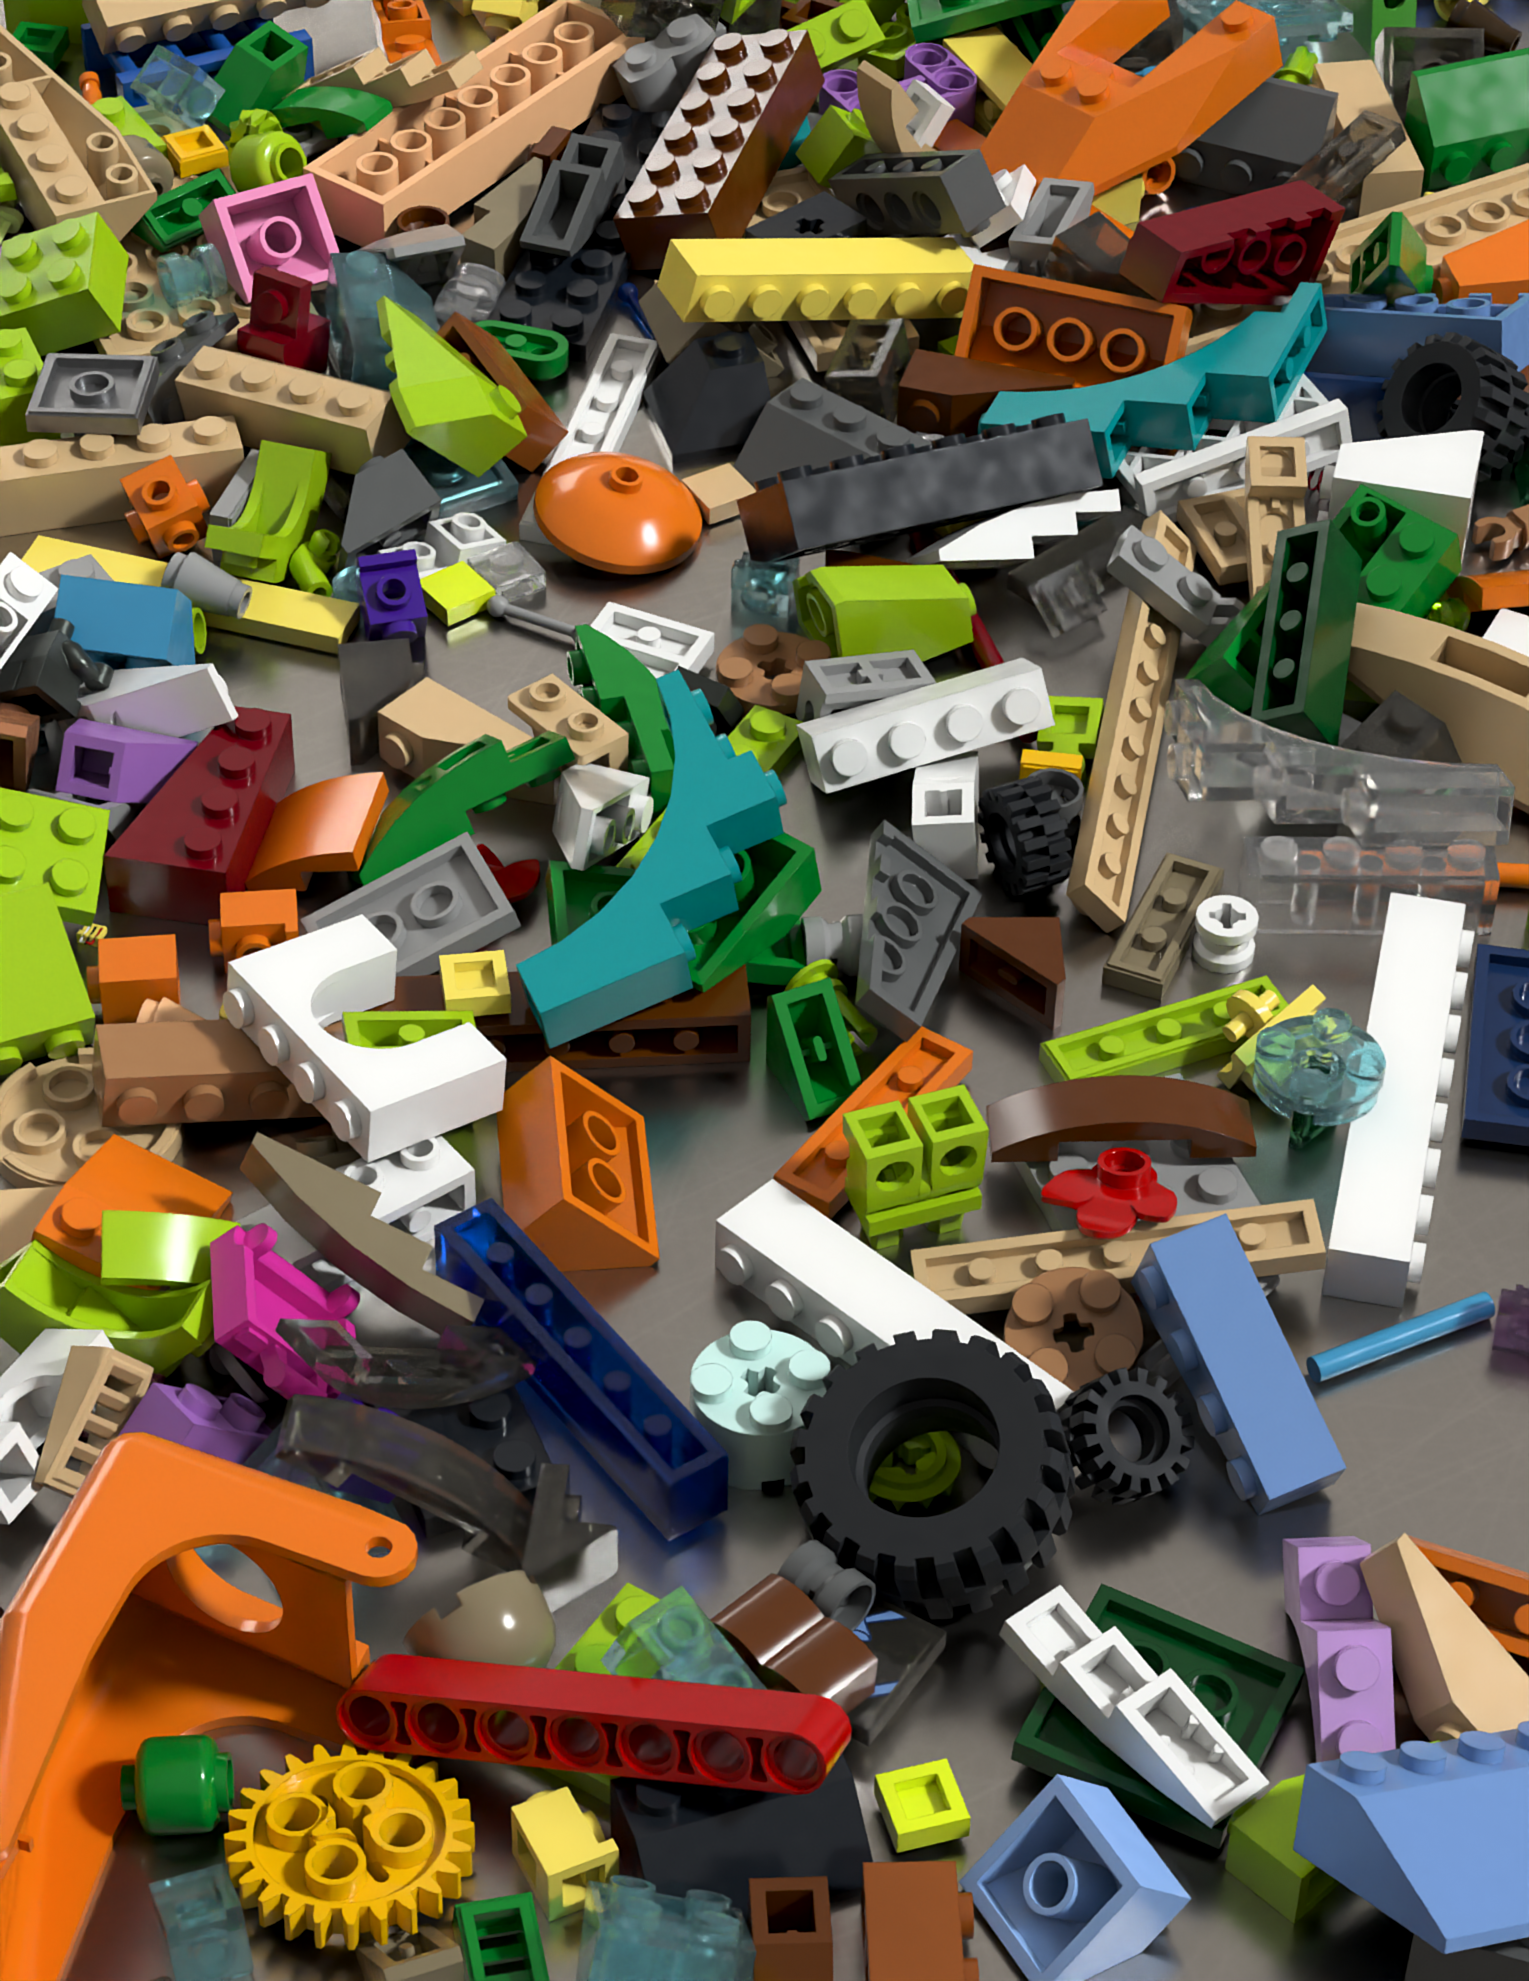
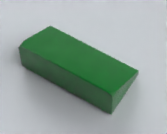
M215 169L157 196V201L133 226L131 232L161 253H165L203 235L204 231L198 215L212 200L236 194V192L220 169Z

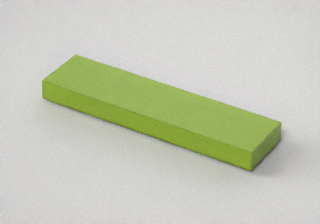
M1265 975L1040 1043L1039 1061L1055 1083L1098 1076H1151L1236 1050L1250 1038L1243 1035L1236 1042H1231L1222 1031V1028L1231 1021L1226 1008L1227 999L1238 990H1248L1258 997L1266 990L1273 991L1280 1000V1004L1271 1011L1273 1017L1278 1015L1289 1004L1268 976Z

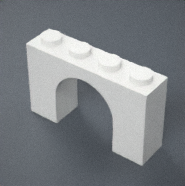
M361 914L228 962L227 991L223 995V1006L230 1023L237 1029L241 1028L260 1048L264 1059L270 1065H276L295 1085L303 1101L312 1103L330 1122L337 1137L344 1142H348L369 1163L503 1110L507 1059L470 1022L406 1046L385 1049L355 1046L327 1033L324 1028L342 1020L343 1012H363L394 1000L397 949Z

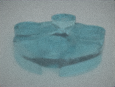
M1323 1008L1317 1011L1314 1016L1308 1015L1286 1019L1260 1031L1257 1035L1252 1083L1260 1099L1279 1115L1291 1119L1292 1110L1301 1114L1314 1115L1312 1125H1341L1363 1117L1377 1103L1378 1092L1383 1087L1386 1060L1377 1041L1360 1027L1352 1025V1019L1349 1014L1337 1008ZM1310 1066H1321V1067H1325V1068H1327V1069L1330 1070V1073H1329V1074H1324L1323 1072H1321V1071H1320L1319 1069H1317V1068H1316V1069H1312V1068H1307V1067H1310Z

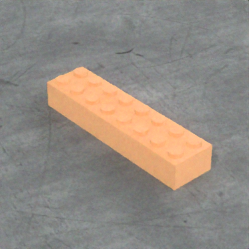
M557 0L478 52L476 55L483 69L460 88L419 103L395 107L390 114L370 130L350 136L303 167V175L313 174L333 235L365 247L375 241L398 234L397 218L402 211L410 207L419 205L433 206L442 209L449 215L525 163L531 146L534 143H538L552 126L573 130L592 117L600 103L609 105L624 95L613 65L630 47L639 43H645V28L580 0Z

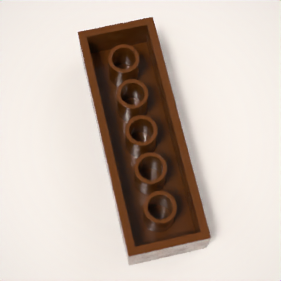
M774 29L762 34L741 35L739 33H728L715 38L613 218L625 252L631 254L632 270L662 269L670 239L742 238L745 229L748 227L825 82L808 30L787 31L785 29Z

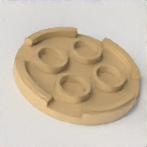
M77 1048V1056L53 1060L37 1067L30 1062L11 1074L0 1085V1174L18 1189L64 1186L113 1134L172 1162L181 1148L184 1139L185 1123L101 1127L92 1077L94 1048Z

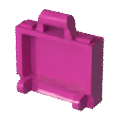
M258 1224L247 1232L236 1225L210 1242L214 1341L262 1374L263 1380L268 1387L307 1414L316 1412L321 1416L345 1388L355 1390L360 1398L355 1325L345 1319V1316L353 1312L358 1306L360 1293L348 1284H344L329 1293L273 1252L271 1249L275 1245L278 1235L267 1224Z

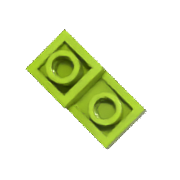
M102 1210L101 1285L170 1286V1290H179L202 1284L211 1279L210 1242L236 1225L240 1227V1223L184 1214Z

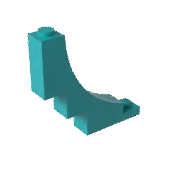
M1300 282L1289 303H1285L1282 306L1281 312L1254 311L1237 327L1216 341L1181 359L1142 374L1112 382L1065 390L1038 392L1000 391L988 411L981 415L978 424V435L981 434L982 430L1009 423H1014L1015 427L1031 424V420L1058 413H1064L1066 422L1088 418L1101 477L1113 478L1131 446L1195 451L1212 419L1264 423L1276 422L1328 330L1321 283Z

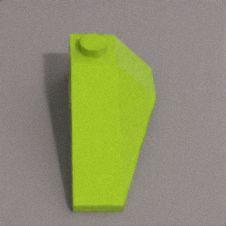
M384 295L376 304L381 336L392 349L385 356V363L387 368L397 374V378L389 384V389L407 434L479 478L528 436L518 416L521 412L518 400L506 387L502 385L497 386L419 317Z

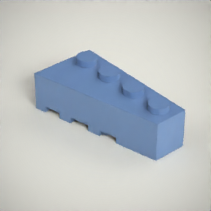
M1225 1213L1149 1244L1131 1280V1284L1196 1401L1205 1428L1211 1436L1216 1438L1228 1460L1226 1463L1227 1473L1238 1497L1242 1501L1249 1499L1259 1516L1334 1485L1346 1470V1465L1227 1214Z

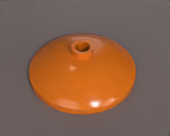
M590 452L557 463L540 479L533 503L534 516L540 530L557 549L582 564L618 574H649L678 565L695 549L702 528V515L697 501L688 488L675 475L647 459L620 452Z

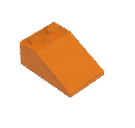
M113 1134L64 1184L34 1229L31 1241L34 1239L38 1240L67 1262L101 1278L102 1210L161 1212L219 1219L229 1204L233 1192ZM125 1285L145 1290H170V1286Z

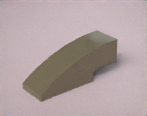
M533 157L474 204V225L462 233L466 244L460 257L462 281L494 294L506 284L524 250L520 246V238L543 185L542 159Z

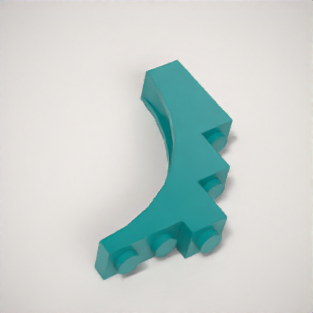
M679 669L656 678L663 715L673 738L675 762L671 797L654 842L633 876L599 913L562 941L516 964L526 1001L550 1049L692 989L693 984L687 962L696 959V953L687 932L739 910L734 884L742 881V875L733 854L784 833L779 807L787 805V799L777 774L773 769L763 772L752 750L736 756L725 733L715 737L709 726L714 723V718L704 693L700 688L690 691Z

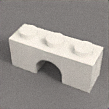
M45 1328L0 1377V1524H10L43 1487L34 1483L40 1461V1456L36 1449L45 1442L71 1346H103L114 1349L103 1330ZM95 1403V1406L91 1412L93 1414H95L97 1403Z

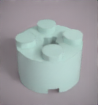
M759 1321L737 1323L732 1327L730 1334L719 1338L707 1346L697 1357L690 1375L689 1432L695 1448V1457L700 1466L718 1481L739 1489L762 1490V1482L776 1481L784 1478V1487L791 1485L790 1471L795 1467L790 1455L793 1433L799 1428L806 1429L800 1413L808 1398L813 1394L823 1397L827 1392L822 1381L830 1373V1361L827 1356L815 1350L802 1339L788 1333L770 1330L767 1325Z

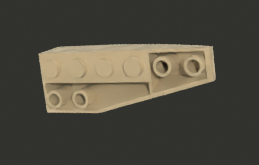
M0 25V164L4 172H8L11 177L18 199L37 230L59 224L66 219H75L97 211L120 242L157 201L156 189L118 128Z
M1357 603L1347 678L1480 789L1529 814V657L1493 641L1438 622L1391 609Z

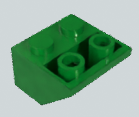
M1363 484L1359 485L1333 519V523L1362 559L1357 603L1391 609L1426 619L1462 571L1458 534Z

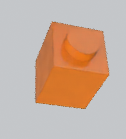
M175 934L98 939V965L87 966V989L90 1003H101L103 1024L136 1023L141 1007L147 998L161 1002L166 997L181 1005Z

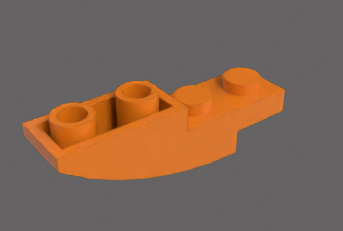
M370 0L378 47L380 46L389 64L425 48L428 50L436 66L442 64L432 40L431 19L423 0Z

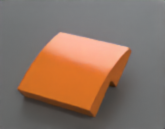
M1529 570L1457 576L1447 589L1446 595L1463 613L1528 607Z
M384 772L360 773L324 780L304 787L279 801L246 878L245 885L247 891L279 889L306 891L313 872L359 871L389 793Z

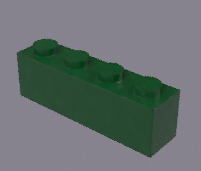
M1331 519L1277 531L1250 724L1283 763L1330 754L1338 750L1362 559Z

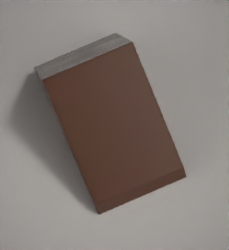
M969 917L962 922L959 970L1054 1031L1062 1025L1066 977L1060 918Z

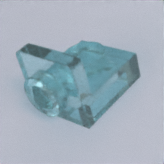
M744 551L742 558L736 559L731 569V611L788 618L794 597L792 581L799 578L800 558L776 563L751 561L749 552Z
M224 1863L149 1883L154 1912L168 1947L175 1981H229L247 1976L253 1972L254 1965L242 1906Z

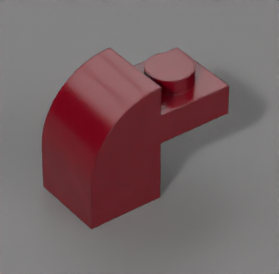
M268 266L254 271L250 323L237 329L239 353L317 373L326 371L331 320L309 313L312 281Z

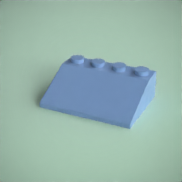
M1529 1721L1521 1722L1517 1729L1494 1733L1466 1731L1461 1733L1458 1739L1435 1743L1407 1741L1401 1744L1400 1749L1376 1753L1348 1751L1341 1754L1340 1759L1306 1764L1293 1850L1443 1954L1529 1937Z

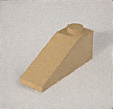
M428 677L377 712L380 758L393 768L400 769L415 779L456 749L484 734L502 740L506 751L533 738ZM561 775L538 787L528 788L526 783L505 792L507 798L555 805L557 803Z
M1406 1533L1372 1552L1360 1563L1378 1619L1391 1628L1392 1659L1413 1720L1431 1742L1458 1739L1460 1734L1466 1731L1494 1733L1517 1729L1521 1722L1529 1721V1676Z

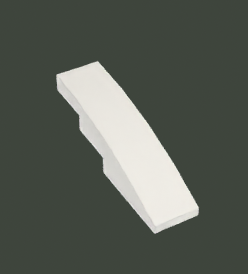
M1119 489L1071 493L990 516L944 536L907 559V563L917 565L943 564L947 570L1002 569L1035 559L1033 545H1047L1078 535L1077 522H1089L1121 512Z
M1061 1585L1005 1620L999 1635L1047 1689L1103 1744L1156 1789L1208 1827L1212 1828L1267 1789L1270 1782L1171 1668L1158 1676L1116 1626L1102 1634Z

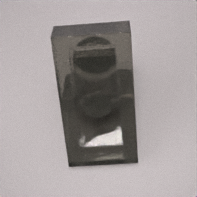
M541 1463L522 1571H525L528 1578L531 1575L534 1576L552 1613L616 1573L618 1569V1529L616 1526L609 1524L581 1522L582 1495H570V1465Z

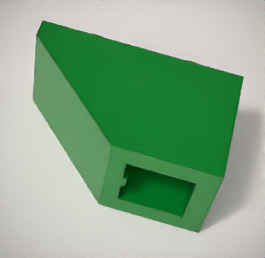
M269 20L236 43L199 102L197 113L230 137V122L238 121L242 110L264 109L272 113L271 109L282 102V98L304 82L308 46Z

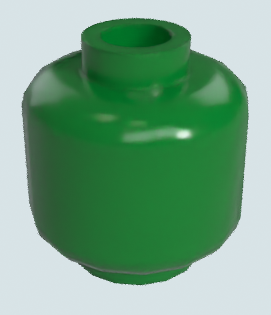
M196 1734L147 1738L138 1748L135 1764L122 1765L120 1792L123 1810H136L138 1821L143 1831L148 1835L163 1836L207 1833L213 1831L218 1826L222 1813H229V1810H233L235 1786L232 1755L230 1752H220L217 1743L210 1735Z

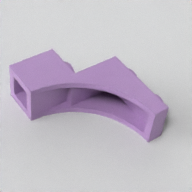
M1355 1536L1282 1539L1285 1612L1290 1616L1296 1629L1305 1663L1313 1716L1316 1763L1340 1759L1341 1754L1348 1751L1376 1753L1396 1749L1391 1628L1373 1618V1602L1360 1567V1563L1371 1554V1544Z

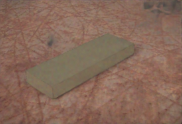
M1166 852L1103 966L1102 983L1161 1001L1197 932L1195 926L1197 908L1204 900L1218 895L1223 886L1225 869Z

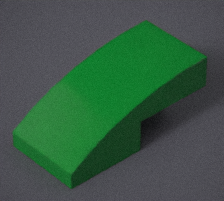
M319 86L297 89L271 109V111L278 119L282 128L319 121L326 138L332 139L370 130L393 111V107L389 100L365 91L345 87Z

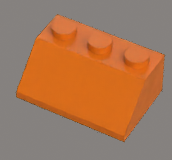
M549 1056L504 1091L503 1110L496 1112L506 1242L519 1254L532 1257L554 1272L651 1266L660 1257L644 1116L552 1056Z

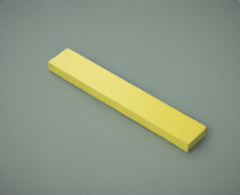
M41 535L37 536L21 559L39 573L59 566L68 560L78 559L91 554L114 581L161 587V581L168 565L167 562ZM238 577L235 578L252 587L251 600L243 617L237 619L232 616L203 612L206 626L340 654L360 621L359 603Z

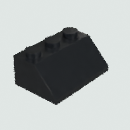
M841 1754L818 1789L809 1794L801 1795L622 1776L610 1780L611 1837L619 1848V1856L660 1955L746 1930L749 1878L827 1876L830 1905L861 1896L863 1862H873L854 1778L843 1754Z

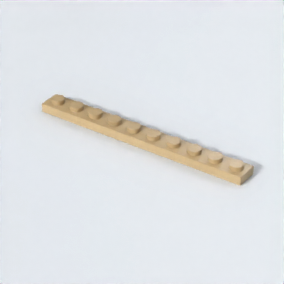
M1161 510L1145 519L1141 532L1148 537L1158 540L1165 547L1168 554L1193 572L1197 546ZM1130 589L1066 892L1075 908L1081 914L1089 916L1106 933L1126 923L1181 635V629Z

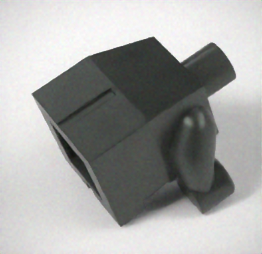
M54 618L47 633L25 637L3 665L0 673V700L4 703L19 705L27 709L30 714L40 716V725L52 723L54 719L62 721L77 718L81 703L77 700L80 685L85 683L86 688L91 691L108 688L114 671L106 663L93 662L82 646L71 640L75 626L70 621Z

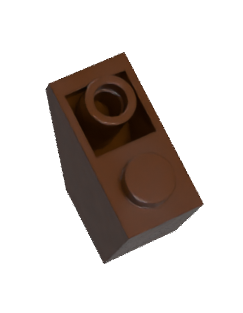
M827 1876L749 1878L746 1922L749 1981H833V1939Z

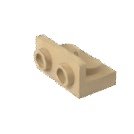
M553 673L508 696V709L532 727L534 737L550 730L567 738L575 760L566 764L567 766L591 763L628 772L629 733Z

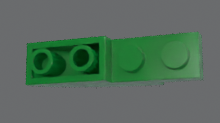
M587 624L575 626V650L567 651L566 653L570 683L572 686L580 685V696L629 733V773L650 777L647 796L652 797L654 802L652 818H658L667 808L671 797L675 750L673 738L663 715L656 678L636 657L610 637Z
M549 730L506 751L502 740L484 734L456 749L422 773L383 810L377 821L359 871H347L349 878L365 886L465 832H468L470 836L475 834L465 811L471 809L473 814L489 811L507 800L505 795L507 791L526 783L528 788L538 787L561 775L559 767L575 760L567 738Z

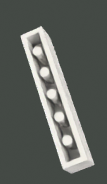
M771 1179L716 1220L715 1267L720 1270L729 1282L734 1285H741L766 1303L780 1319L791 1321L817 1340L828 1354L840 1357L853 1366L858 1362L854 1352L871 1343L875 1344L877 1350L894 1345L893 1335L914 1331L917 1340L932 1339V1331L934 1329L956 1330L962 1343L968 1344L971 1336L974 1335L996 1342L1000 1358L1005 1352H1014L1029 1365L1032 1378L1043 1381L1052 1396L1057 1414L1069 1408L1064 1401L1074 1391L774 1179ZM1062 1425L1064 1431L1068 1430V1427ZM947 1431L957 1443L970 1451L982 1466L989 1469L995 1468L998 1451L992 1445L967 1433Z

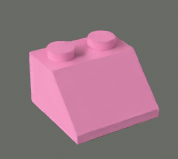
M312 173L214 199L198 215L216 267L246 305L251 304L254 271L264 266L312 281V286L347 275Z

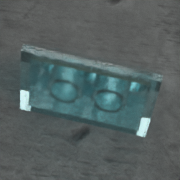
M366 251L330 253L324 306L327 319L331 320L330 332L341 379L390 391L389 384L397 378V374L386 367L385 356L392 349L381 336L376 302L385 295L419 317L437 333L439 325L431 296L394 262L389 261L383 253H369Z

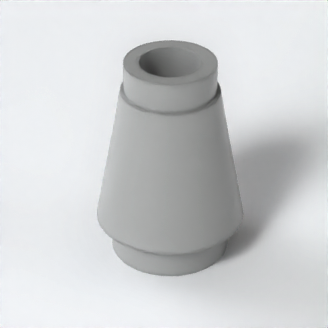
M176 552L170 559L161 581V587L178 589L192 602V607H199L202 612L232 616L237 619H241L245 614L252 596L251 586L242 583L239 579L195 552H191L189 555Z

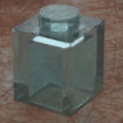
M160 45L156 46L130 86L132 90L157 111L189 129L203 126L226 91L200 67Z

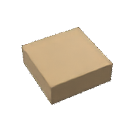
M730 463L681 479V482L688 488L698 503L702 518L709 525L739 515L737 500L756 492L751 484Z

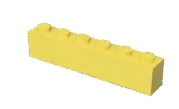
M996 26L943 39L942 45L976 74L975 120L988 133L992 130L1016 89L1033 65L1019 51L1018 47ZM1138 174L1094 196L1092 205L1123 225L1138 222L1141 199L1145 194L1142 175Z
M953 237L670 239L657 287L683 322L962 318L974 263Z

